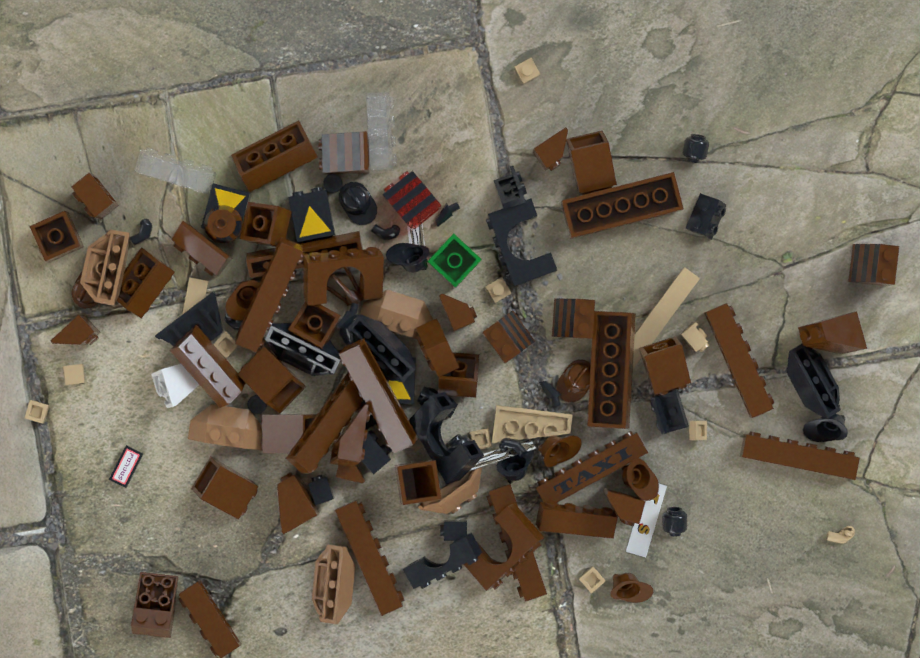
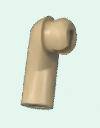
M846 526L839 533L828 531L826 540L844 544L853 538L855 529L852 526Z

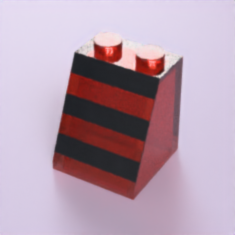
M412 170L410 173L408 171L403 173L399 177L400 181L395 185L393 183L388 185L384 189L385 193L383 194L384 198L411 231L415 230L442 208L438 200Z

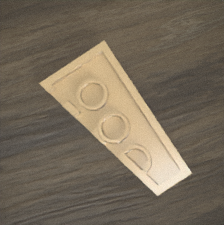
M496 405L492 443L501 442L503 438L521 440L570 434L573 415Z

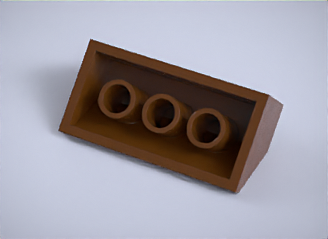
M299 120L231 155L249 192L259 189L261 186L318 158Z
M197 325L170 349V352L219 408L229 405L242 392L246 383Z

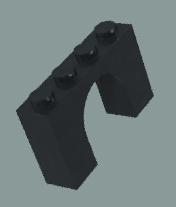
M531 198L525 200L526 203L489 213L488 219H485L489 230L493 229L495 237H492L495 247H499L502 254L499 255L502 266L506 265L508 273H505L508 283H513L514 287L558 271L551 252L531 260H522L515 257L508 248L507 237L511 229L520 223L538 217Z
M446 392L431 395L409 419V422L430 458L436 460L437 469L445 483L450 484L460 481L484 455L475 440L460 443L453 452L445 446L441 436V425L455 407Z

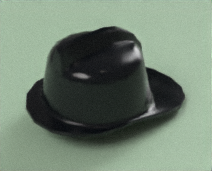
M349 182L341 188L339 202L348 217L358 225L371 223L376 218L377 205L367 188L358 182Z
M398 243L387 250L386 258L390 263L401 265L407 272L415 273L420 270H427V257L430 252L429 248L424 245Z
M834 414L827 419L821 416L820 419L809 421L803 427V434L806 438L815 442L843 440L848 435V430L845 427V416Z
M534 449L528 451L524 457L515 455L500 460L496 465L497 471L510 484L513 481L523 479L534 457Z

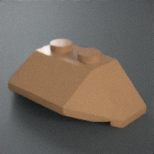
M109 230L104 236L88 246L80 284L94 302L115 305L120 294L127 262L130 233Z
M390 290L383 292V298L369 299L363 302L360 312L361 315L382 322L390 331L415 339L419 335L416 328L433 320L424 301Z
M211 404L190 420L189 440L262 450L261 424L248 409L228 406L219 408L218 405Z
M482 467L470 470L460 481L447 484L440 489L442 499L422 502L418 505L419 509L444 514L451 512L454 514L462 508L460 504L464 501L469 503L477 497L476 493L479 490Z
M327 545L315 562L312 601L319 614L320 622L339 624L352 604L355 564L347 548L343 546Z

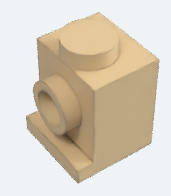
M694 322L680 336L694 352L698 350L702 352L709 346L708 341L705 339L708 336L701 328L697 330L698 324Z

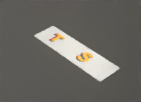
M659 484L657 496L653 500L645 501L640 524H634L626 552L646 558L667 486Z

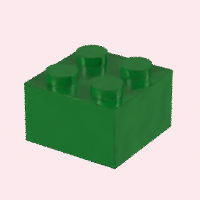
M453 233L428 260V263L450 284L457 288L482 259Z

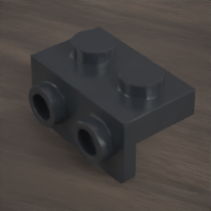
M510 166L511 175L494 180L503 209L526 203L524 195L527 194L524 183H521L523 181L520 172H516L514 166Z
M700 193L686 229L712 240L713 236L718 232L721 218L725 215L726 204L716 198Z
M678 390L651 398V408L657 418L656 425L662 435L689 427Z

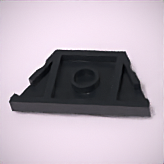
M212 291L158 332L155 337L174 346L197 325L210 341L223 333L216 293Z

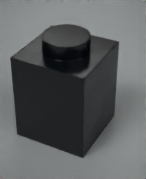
M321 474L311 478L312 482L308 483L315 505L335 498L328 477L323 478Z
M444 520V525H440V536H444V541H455L467 535V520Z

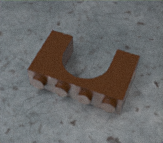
M368 247L363 250L349 249L342 252L333 250L328 253L312 252L309 255H303V298L307 305L327 304V282L330 275L337 269L348 266L354 267L360 272L359 292L364 300L383 298L384 255L380 249Z
M515 503L508 505L495 518L511 538L512 553L506 562L494 560L478 543L483 552L477 557L479 560L471 565L463 564L486 591L492 588L496 590L503 584L502 579L505 576L507 578L516 571L514 567L518 564L522 565L529 558L527 555L531 551L533 553L542 546L540 542L545 539Z

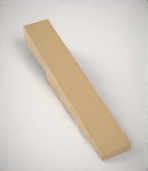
M682 268L636 331L634 337L633 368L642 358L639 348L653 343L700 278L687 268Z

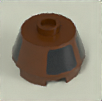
M227 205L216 206L205 217V231L213 241L229 243L235 240L241 233L242 218L233 207Z

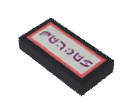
M126 445L109 480L127 488L144 453Z

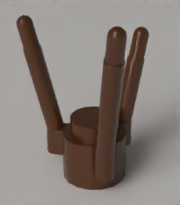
M344 267L356 290L354 288L349 290L334 274L332 278L347 294L342 296L329 286H327V290L341 299L347 306L352 303L359 304L363 300L359 292V286L349 268Z

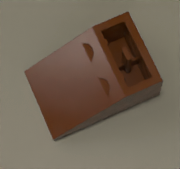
M365 404L355 412L350 423L345 426L339 438L332 444L330 464L354 467L364 459L365 449H362L363 441L367 439L365 425L370 418L368 405Z
M140 572L131 621L132 634L171 638L178 576Z

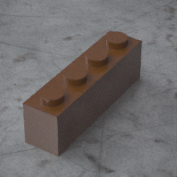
M546 501V503H539L535 524L539 531L614 539L618 517L614 510L609 507L598 509L590 505L580 507L572 503L562 505L553 501Z
M201 580L179 593V602L184 608H188L191 613L189 614L190 619L194 624L197 623L199 625L201 636L204 640L208 639L212 645L210 649L215 656L223 658L241 646L242 643Z

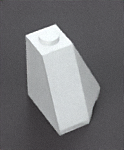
M182 364L164 368L151 374L156 392L160 397H165L167 400L164 401L167 408L179 404L199 386Z

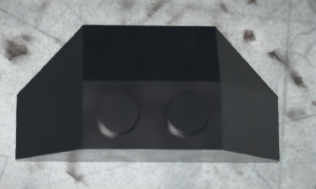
M360 314L348 327L351 344L361 339L365 340L386 380L404 382L416 369L410 350L382 322Z
M272 323L265 341L270 345L279 360L311 376L335 373L340 363V355L330 340L323 348H320L289 331L288 329L292 323Z
M802 343L791 349L788 355L787 375L804 406L825 419L841 410L839 405V387L822 355L813 348L803 346Z

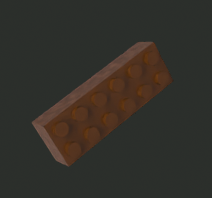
M674 172L561 201L570 239L679 212L684 209Z
M594 311L587 427L630 428L636 313Z

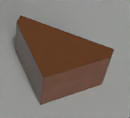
M338 465L337 478L361 484L366 481L357 465L354 467Z

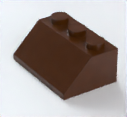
M185 221L181 222L171 239L175 243L173 246L181 253L186 251L190 254L188 258L195 264L200 262L204 265L205 268L203 270L211 276L214 274L219 276L233 259Z
M141 247L124 271L117 302L142 319L165 285L171 280L175 271Z
M603 489V493L623 524L634 526L635 523L640 524L645 506L643 499L610 489Z

